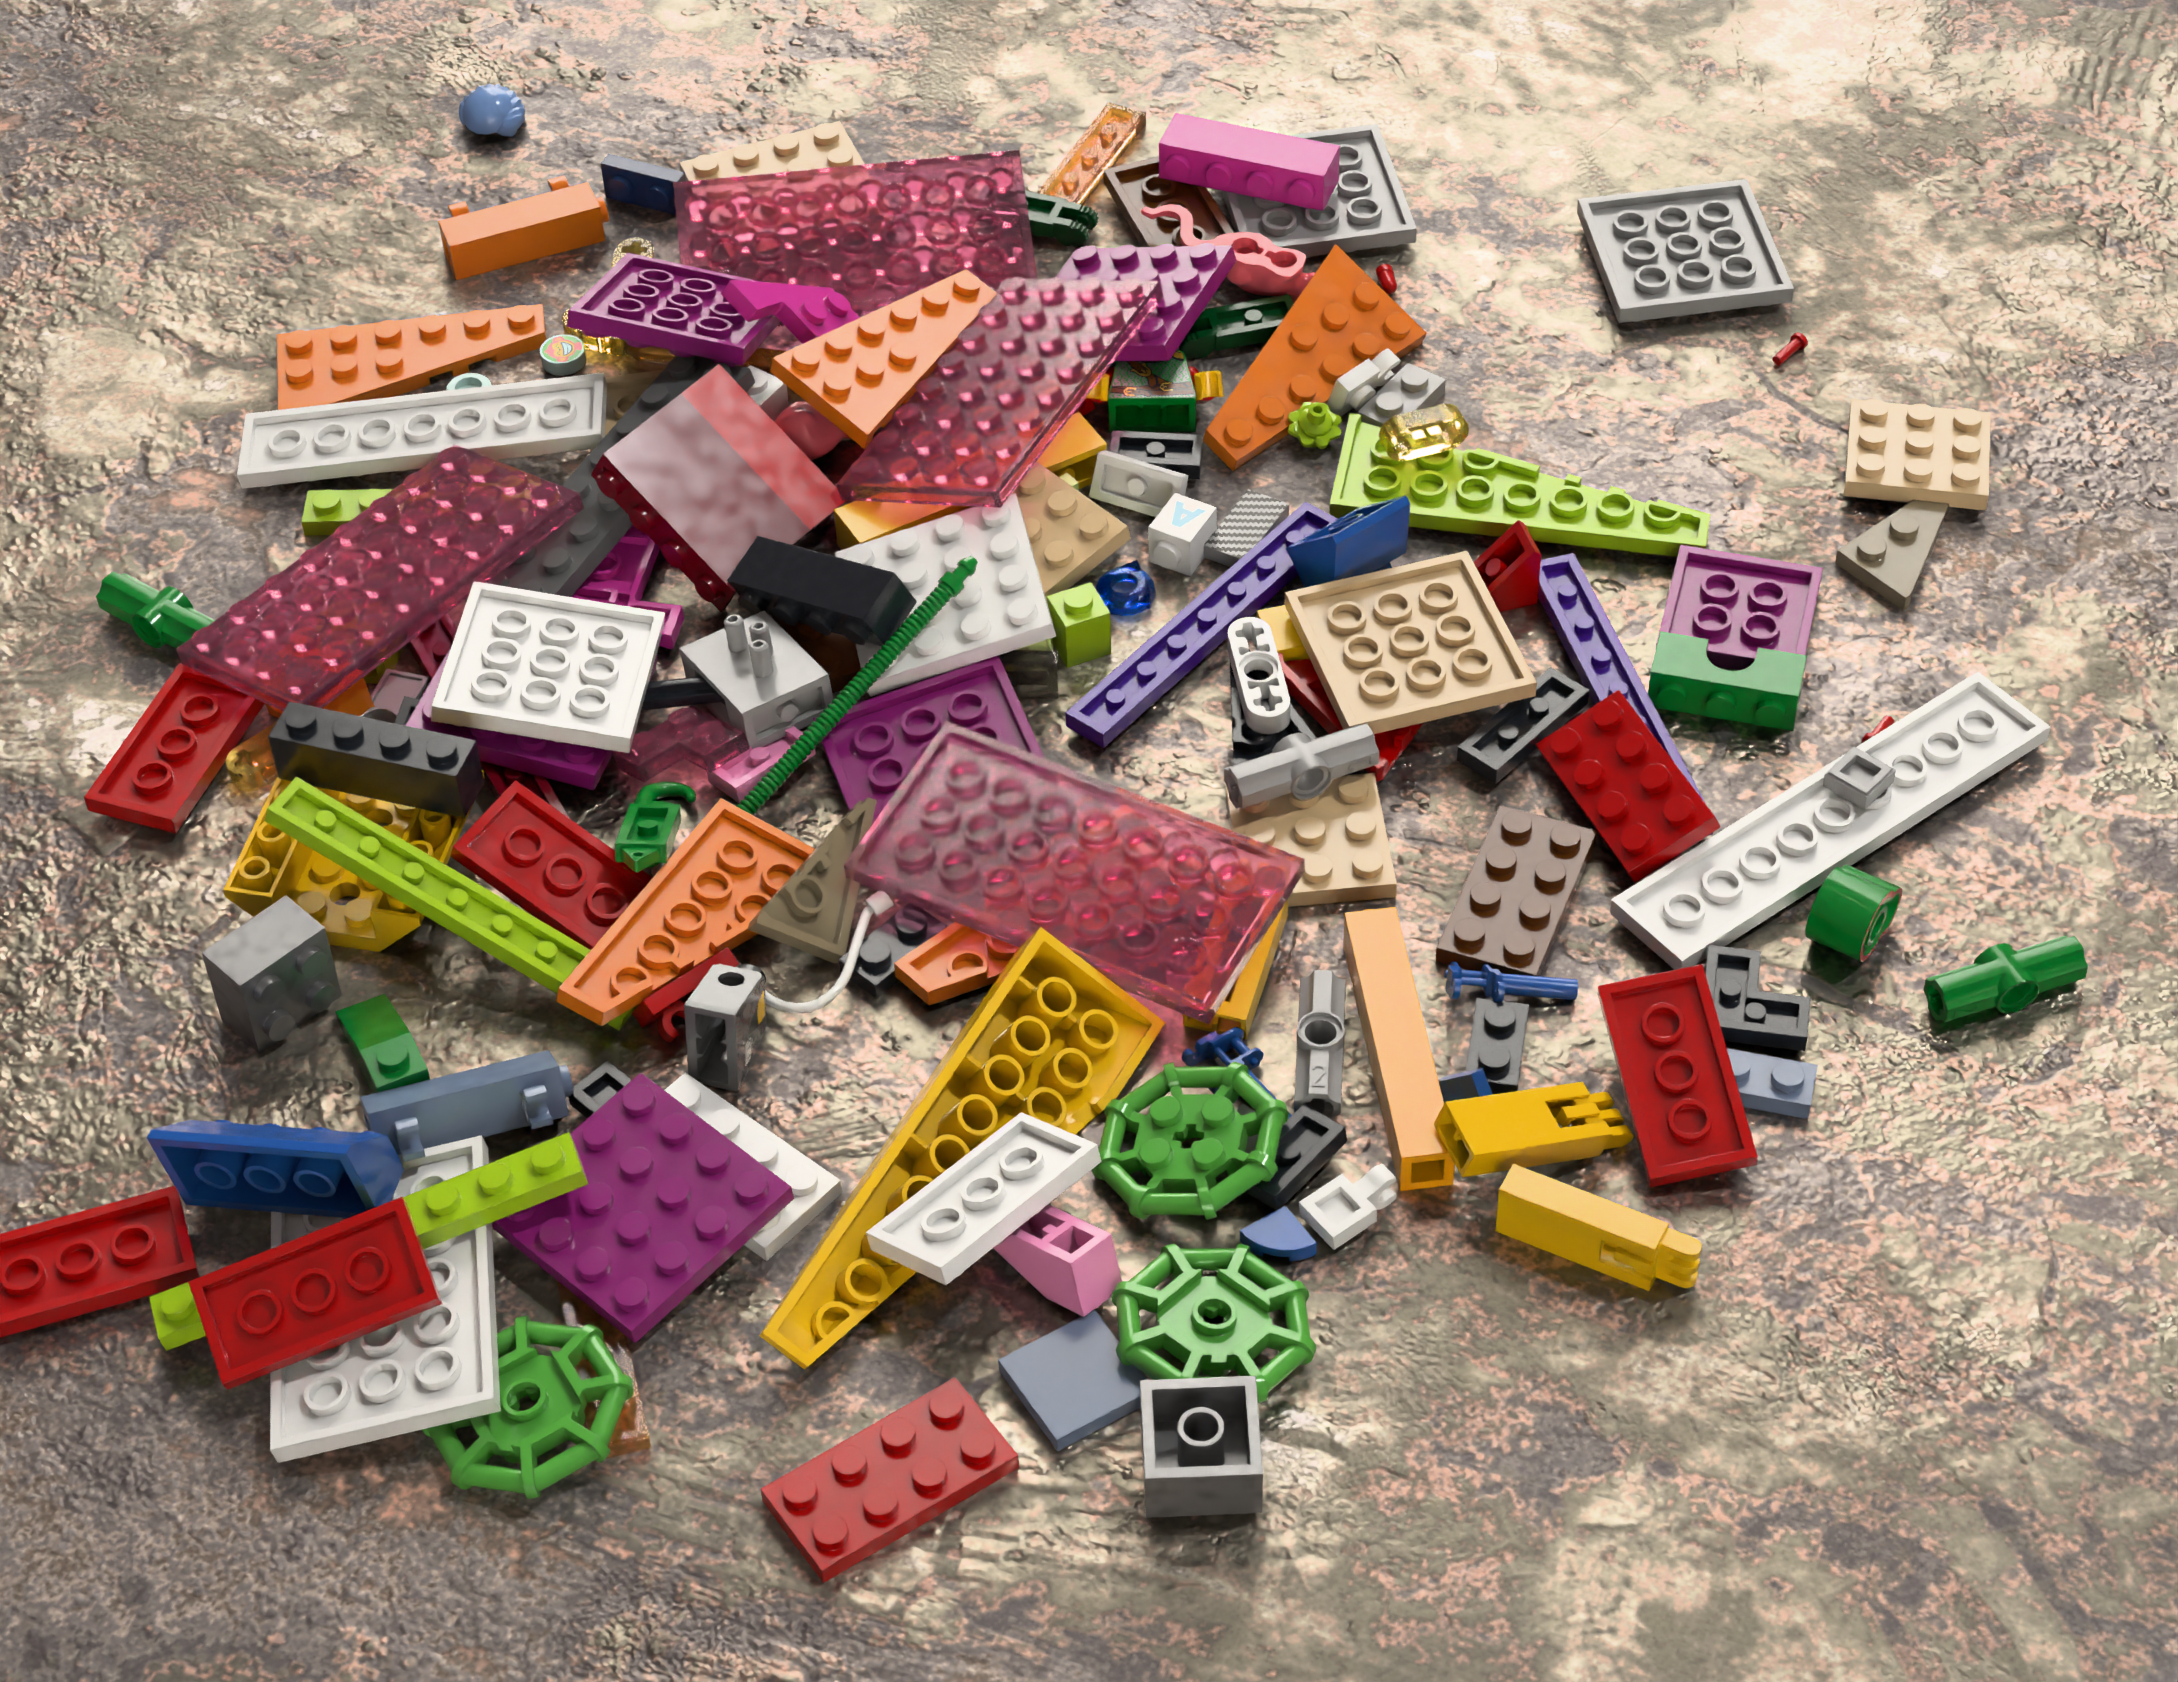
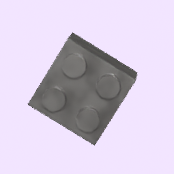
M287 895L202 952L221 1020L259 1054L277 1041L286 1038L291 1031L318 1012L327 1009L335 1000L342 996L325 927Z
M1256 1376L1140 1380L1146 1518L1263 1513V1467Z

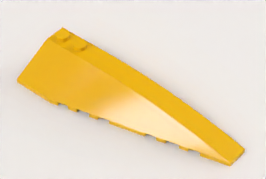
M1040 927L1016 950L839 1211L759 1336L801 1368L806 1369L916 1273V1271L872 1251L866 1235L869 1229L1021 1112L1076 1135L1099 1115L1112 1099L1118 1097L1166 1022Z

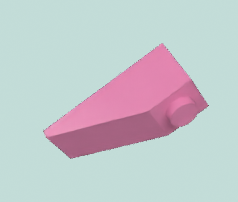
M1049 1204L1006 1237L999 1245L994 1247L1045 1298L1083 1317L1109 1299L1116 1284L1122 1282L1112 1235Z

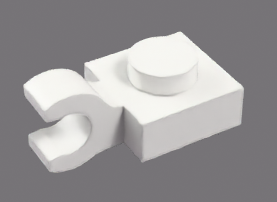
M1383 1164L1375 1166L1353 1184L1341 1174L1299 1202L1300 1216L1335 1250L1377 1222V1210L1385 1208L1397 1198V1194L1389 1187L1396 1182V1177Z

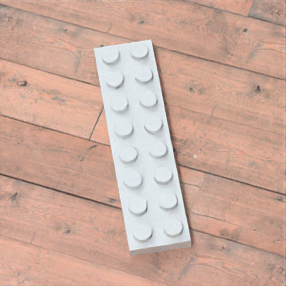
M604 373L248 413L245 415L237 477L241 488L244 489L594 449L605 437L607 403Z

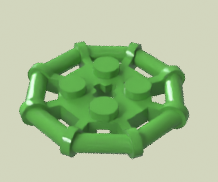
M1174 1062L1163 1065L1164 1070L1122 1099H1112L1105 1107L1106 1121L1098 1149L1102 1162L1094 1167L1092 1172L1096 1178L1105 1180L1129 1205V1212L1132 1216L1146 1219L1150 1215H1205L1206 1220L1217 1217L1216 1211L1260 1181H1270L1278 1171L1275 1159L1282 1126L1288 1121L1289 1112L1283 1101L1274 1099L1249 1075L1246 1065L1232 1062L1229 1066L1175 1067ZM1182 1088H1219L1215 1094H1183ZM1171 1091L1172 1096H1165ZM1241 1096L1255 1112L1241 1116L1234 1109L1233 1104ZM1150 1106L1149 1114L1143 1115L1139 1113ZM1125 1130L1137 1134L1134 1148L1120 1153ZM1258 1134L1255 1151H1251L1250 1154L1246 1153L1248 1137ZM1194 1137L1202 1139L1194 1141L1191 1148L1183 1149L1181 1144L1185 1140ZM1227 1170L1229 1176L1217 1184L1215 1177ZM1141 1171L1145 1176L1147 1173L1151 1179L1146 1186L1139 1185L1129 1174Z
M1174 1243L1161 1248V1254L1129 1281H1122L1116 1284L1111 1299L1117 1309L1119 1344L1116 1348V1355L1121 1363L1128 1366L1134 1365L1153 1380L1221 1377L1227 1375L1231 1370H1235L1239 1376H1256L1258 1403L1267 1400L1268 1392L1299 1365L1310 1363L1314 1357L1316 1344L1310 1338L1306 1308L1309 1291L1301 1281H1291L1250 1253V1246L1241 1243L1236 1248H1179ZM1217 1270V1276L1202 1277V1271ZM1166 1278H1176L1161 1291L1154 1289ZM1142 1309L1155 1313L1157 1326L1141 1331L1139 1311ZM1278 1309L1285 1312L1287 1329L1273 1325L1269 1312ZM1220 1315L1224 1317L1222 1324H1210L1205 1322L1202 1316L1213 1319ZM1164 1348L1186 1364L1183 1372L1153 1351ZM1266 1348L1281 1351L1260 1370L1253 1361ZM1200 1370H1201L1204 1374H1206V1375H1208V1376H1211V1377H1197V1376H1198V1374H1199V1372H1200Z
M522 1316L515 1319L514 1325L497 1333L501 1411L422 1429L425 1435L433 1439L449 1467L451 1482L461 1489L466 1490L476 1486L522 1493L526 1495L527 1499L540 1497L543 1489L591 1462L597 1461L602 1463L610 1454L608 1445L624 1404L634 1394L633 1380L631 1377L623 1374L604 1344L603 1332L592 1324L579 1328L530 1321L529 1316ZM534 1344L562 1349L560 1351L550 1350L553 1357L538 1354ZM582 1359H586L598 1377L581 1380L574 1367ZM529 1396L532 1401L539 1399L530 1409L517 1411L520 1408L518 1401L522 1397ZM601 1400L591 1428L588 1430L583 1427L586 1418L584 1413L588 1402ZM472 1426L478 1439L466 1451L455 1431L457 1428ZM567 1440L576 1444L537 1466V1457ZM493 1455H500L507 1462L521 1463V1470L486 1465L485 1463Z

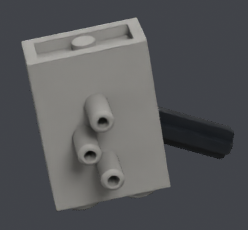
M762 611L744 620L739 615H730L724 620L725 628L679 648L686 678L649 682L642 709L652 710L705 704L742 744L745 742L754 749L756 747H763L786 736L785 730L793 726L800 730L811 725L813 718L819 717L820 713L824 712L823 710L832 703L833 695L829 674L765 611Z

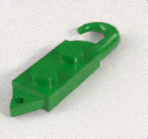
M676 782L652 783L639 790L634 803L629 805L615 841L616 862H624L634 872L657 866L660 863H667L681 824L680 804L657 800L666 797L686 798L687 802L693 803L696 800V792L691 787Z

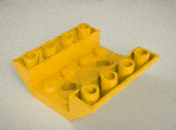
M277 777L223 889L225 897L254 917L287 895L325 927L329 945L381 952L421 926L424 919L423 914L265 822L267 808L292 782ZM313 786L376 824L388 823L389 825L383 828L446 865L450 859L452 847L456 844L469 815L468 812L465 818ZM346 896L357 897L346 905L335 904L337 900Z

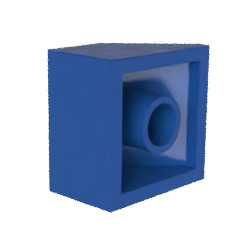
M1404 495L1359 507L1286 547L1304 587L1393 568L1390 562L1405 554L1407 550L1410 502L1407 496Z

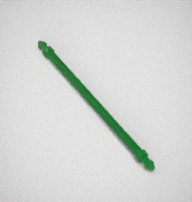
M973 556L961 559L957 563L958 567L952 573L947 571L938 580V587L934 588V591L929 594L930 596H927L926 600L922 601V605H919L909 618L902 623L901 627L893 633V636L885 642V645L881 646V649L877 651V654L873 655L869 663H866L865 667L861 668V672H858L852 678V681L844 687V690L840 691L836 699H833L828 708H825L824 712L820 713L819 717L807 728V731L805 730L803 735L799 736V740H796L795 744L790 746L791 749H788L782 755V758L778 759V763L776 762L774 767L770 768V772H767L761 778V781H758L753 790L749 791V795H746L740 801V804L737 805L738 808L751 815H755L757 810L761 809L765 801L769 800V796L771 797L774 794L773 792H776L778 787H781L782 783L786 781V778L790 777V773L792 774L795 771L794 769L799 767L798 764H801L807 758V755L811 754L815 746L819 745V741L821 742L824 739L823 737H826L831 732L836 723H839L844 714H847L848 710L852 708V705H855L856 701L860 700V696H863L869 690V687L877 681V678L881 677L885 669L889 668L893 660H896L897 656L901 655V651H904L905 647L909 646L914 638L921 633L922 629L930 623V620L938 614V611L950 601V598L956 597L965 588L964 580L968 576H972L976 571L978 561Z

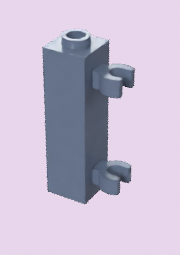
M546 1050L362 1096L360 1100L367 1131L388 1135L396 1153L401 1155L403 1162L425 1157V1148L481 1135L482 1137H487L530 1126L533 1130L552 1125L554 1119L569 1116L566 1097L574 1094L567 1065L559 1066L551 1052Z

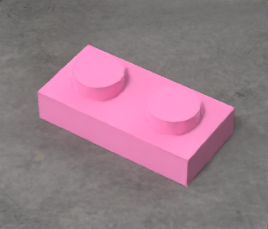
M793 726L785 730L786 736L763 747H756L754 749L744 742L706 766L709 782L740 803L746 795H749V791L753 790L758 781H761V778L767 772H770V768L774 767L776 762L778 763V759L782 758V755L788 749H791L790 746L795 744L796 740H799V736L803 735V732ZM815 749L811 751L810 755H807L803 762L816 755Z

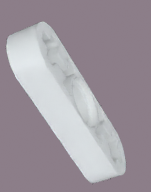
M1244 617L1237 619L1228 628V654L1246 723L1252 730L1258 733H1278L1284 730L1290 722V696L1271 628L1267 622L1259 618ZM1247 640H1252L1253 644L1256 645V651L1249 652ZM1253 670H1264L1269 672L1271 676L1264 680H1253L1247 677L1246 674ZM1269 698L1271 711H1266L1261 706V699Z

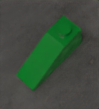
M385 994L335 1011L337 1020L371 1094L430 1080L428 1068L411 1032Z

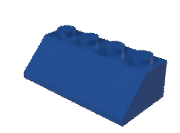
M188 1120L151 1129L147 1136L148 1142L186 1205L350 1218L390 1202L405 1169L388 1135L373 1131L357 1133L332 1131L323 1127H315L313 1129L282 1127L272 1123L252 1125L233 1123L227 1120H216L215 1122Z

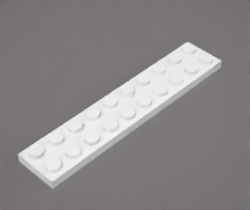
M1976 672L1857 746L1858 749L1896 770L1894 782L1865 810L1823 786L1825 773L1843 757L1841 756L1611 899L1610 914L1674 970L1695 966L1707 958L1708 945L1724 947L1822 885L1827 876L1836 867L1841 868L1845 864L1853 865L2046 742L2050 726L1980 672Z

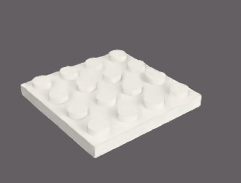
M1016 493L835 552L836 557L894 572L917 601L907 618L919 605H922V601L926 600L927 596H930L929 594L934 591V588L938 587V580L947 571L952 573L958 567L957 563L961 559L973 556L978 561L975 573L972 576H968L963 582L965 588L956 597L950 598V601L938 611V614L930 620V623L922 629L921 633L914 638L909 646L905 647L904 651H901V655L897 656L896 660H893L888 669H885L881 677L877 678V681L869 687L868 693L870 697L1056 637ZM867 642L865 645L856 644L861 668L865 667L866 663H869V660L873 658L874 654H877L881 646Z
M474 581L432 703L431 721L630 753L664 629L665 612Z

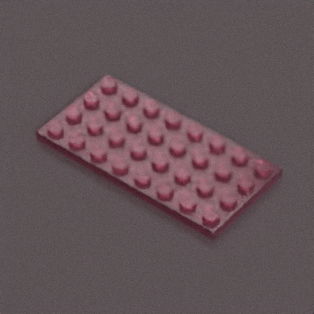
M1019 150L673 182L680 261L683 265L761 282L832 288L849 301L851 309L860 318L966 269L997 293L994 306L1036 302L1039 300V285ZM782 322L778 324V326H785Z
M1022 277L1005 279L995 291L997 294L990 303L983 305L979 309V316L972 325L959 333L958 342L948 353L938 359V366L927 379L917 384L915 394L906 404H902L895 411L892 420L873 438V441L836 484L841 499L848 501L1001 508L1164 297L1159 281H1140L1136 278L1122 281L1100 280L1099 278L1062 280L1058 277L1045 280L1023 279Z
M454 444L452 447L441 451L437 458L418 472L407 476L403 483L384 497L373 501L369 508L350 522L339 526L335 533L316 547L305 551L297 561L282 572L271 576L263 586L244 600L233 604L229 611L210 625L196 631L192 638L176 649L183 665L281 711L285 710L289 701L324 708L469 596L474 581L487 583L583 510L584 506L580 494Z
M946 721L844 864V870L848 879L885 892L890 896L1016 947H1020L1042 927L1121 989L1209 1024L1304 874L1305 859Z

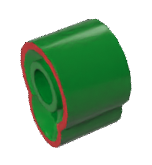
M1847 864L1841 868L1836 867L1827 876L1814 900L1808 916L1805 936L1808 939L1864 962L1874 951L1879 940L1891 925L1901 901L1902 888Z

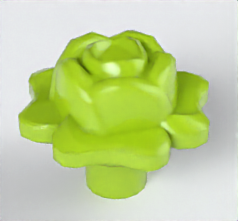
M1304 402L1300 409L1290 412L1288 415V421L1291 423L1288 428L1289 435L1298 438L1301 445L1305 448L1318 447L1324 449L1331 440L1338 439L1341 436L1342 432L1339 426L1342 419L1339 415L1332 413L1325 403Z

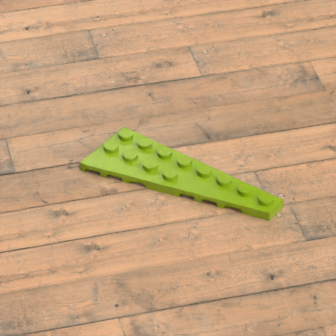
M1349 414L1329 504V514L1338 519L1359 507L1406 495L1410 502L1408 527L1501 537L1517 520H1520L1526 525L1533 540L1538 542L1675 557L1678 556L1680 545L1706 549L1710 521L1709 513L1659 499L1657 502L1648 500L1646 503L1632 499L1621 488L1611 486L1608 492L1581 485L1582 477L1568 474L1565 480L1539 473L1540 465L1480 448L1462 451L1452 448L1445 442V438L1431 435L1427 441L1402 434V426L1389 423L1385 429L1361 422L1362 415Z

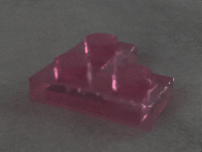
M691 705L672 712L666 721L651 730L635 734L630 753L614 751L613 756L619 770L644 783L682 759L711 773L750 748L743 731Z

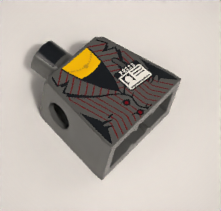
M723 964L712 965L684 1005L688 1075L703 1085L739 1092L766 1030V976L760 968L751 964H744L739 968Z

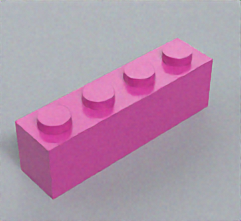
M1175 113L1159 142V178L1324 211L1339 181L1340 145Z

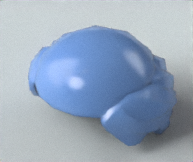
M487 84L477 87L476 90L471 91L469 95L464 97L458 111L462 125H466L470 131L476 134L487 135L497 132V134L513 137L517 133V129L526 120L525 109L521 99L517 97L514 90L510 91L507 87H502L500 84Z

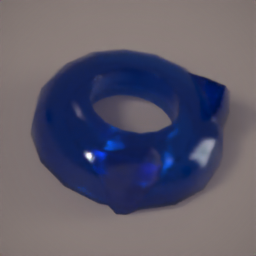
M1137 560L1107 571L1098 579L1095 586L1110 614L1117 616L1135 615L1150 609L1156 596L1153 579L1141 569ZM1123 581H1130L1137 585L1134 590L1126 593L1117 592L1112 589L1115 584Z

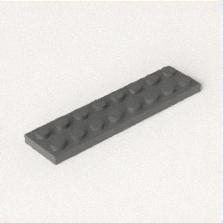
M675 356L514 541L510 543L485 574L481 576L478 582L571 597L633 525L629 515L614 499L605 496L601 492L596 480L591 476L602 454L718 364L746 392L755 383L750 368L738 365L729 367L725 363L715 364L712 359L699 356ZM470 591L464 596L466 602Z

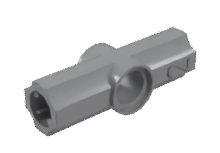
M1367 723L1313 740L1304 733H1294L1282 738L1272 749V753L1224 768V782L1227 786L1229 798L1236 809H1243L1292 793L1298 799H1312L1323 793L1331 784L1332 779L1379 764V750L1374 733Z
M1314 970L1309 976L1300 979L1294 1113L1305 1104L1328 1118L1341 1114L1346 980L1337 977L1333 971Z

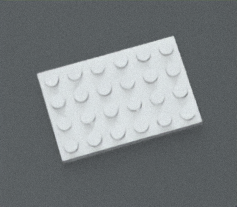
M482 1135L425 1148V1157L403 1162L401 1155H398L405 1169L391 1201L489 1164L488 1147ZM271 1212V1248L347 1218ZM492 1223L423 1249L443 1304L270 1373V1451L278 1463L501 1411Z

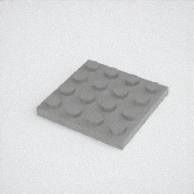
M1378 124L1289 135L1340 145L1339 181L1324 211L1222 191L1235 233L1252 232L1262 234L1271 240L1274 245L1281 248L1298 250L1304 253L1306 258L1329 254L1335 244L1344 252H1354L1356 250L1385 246L1393 247L1416 242L1417 228Z
M1747 179L1578 199L1577 215L1618 323L1792 302L1794 287Z

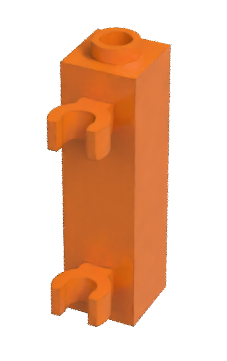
M563 175L548 179V185L552 192L471 213L465 201L448 205L452 218L438 221L444 255L455 279L460 280L604 242L603 223L609 222V215L603 197L596 198L588 182L569 187L567 179Z

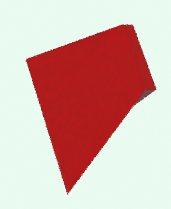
M1517 520L1474 561L1499 612L1534 605L1538 601L1541 553L1526 525Z

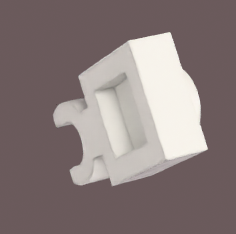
M1388 348L1379 353L1372 361L1368 358L1338 378L1327 403L1330 411L1341 417L1353 408L1356 411L1360 410L1375 395L1376 391L1374 388L1385 385L1394 377L1395 374L1391 369L1400 364L1401 360Z

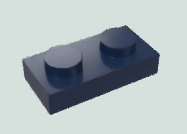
M609 153L601 162L606 198L677 216H682L688 209L685 172Z

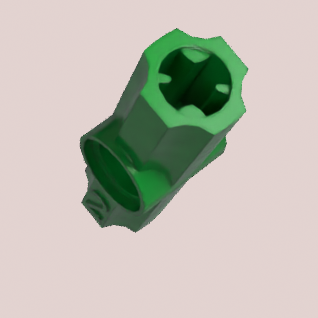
M113 571L102 580L100 591L96 595L100 609L131 624L137 635L146 644L156 649L161 648L167 643L201 662L209 661L214 664L225 654L226 645L231 639L227 626L194 610L188 598L178 589L171 586L158 591L126 573L118 574Z
M2061 936L2016 951L2010 944L2001 943L1984 950L1971 965L1926 978L1923 991L1926 995L1928 1009L1936 1021L1943 1020L1947 1022L1995 1006L2001 1013L2009 1014L2027 1007L2040 992L2085 979L2088 965L2084 956V948L2075 936Z

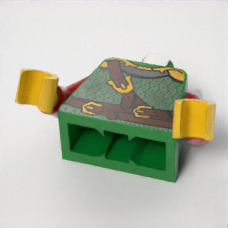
M1176 350L1169 361H1117L1116 367L1109 368L1104 374L1095 372L1082 373L1080 399L1089 398L1099 405H1109V433H1112V430L1156 433L1196 432V403L1204 404L1214 397H1224L1221 372H1199L1195 367L1187 365L1185 354L1180 350Z

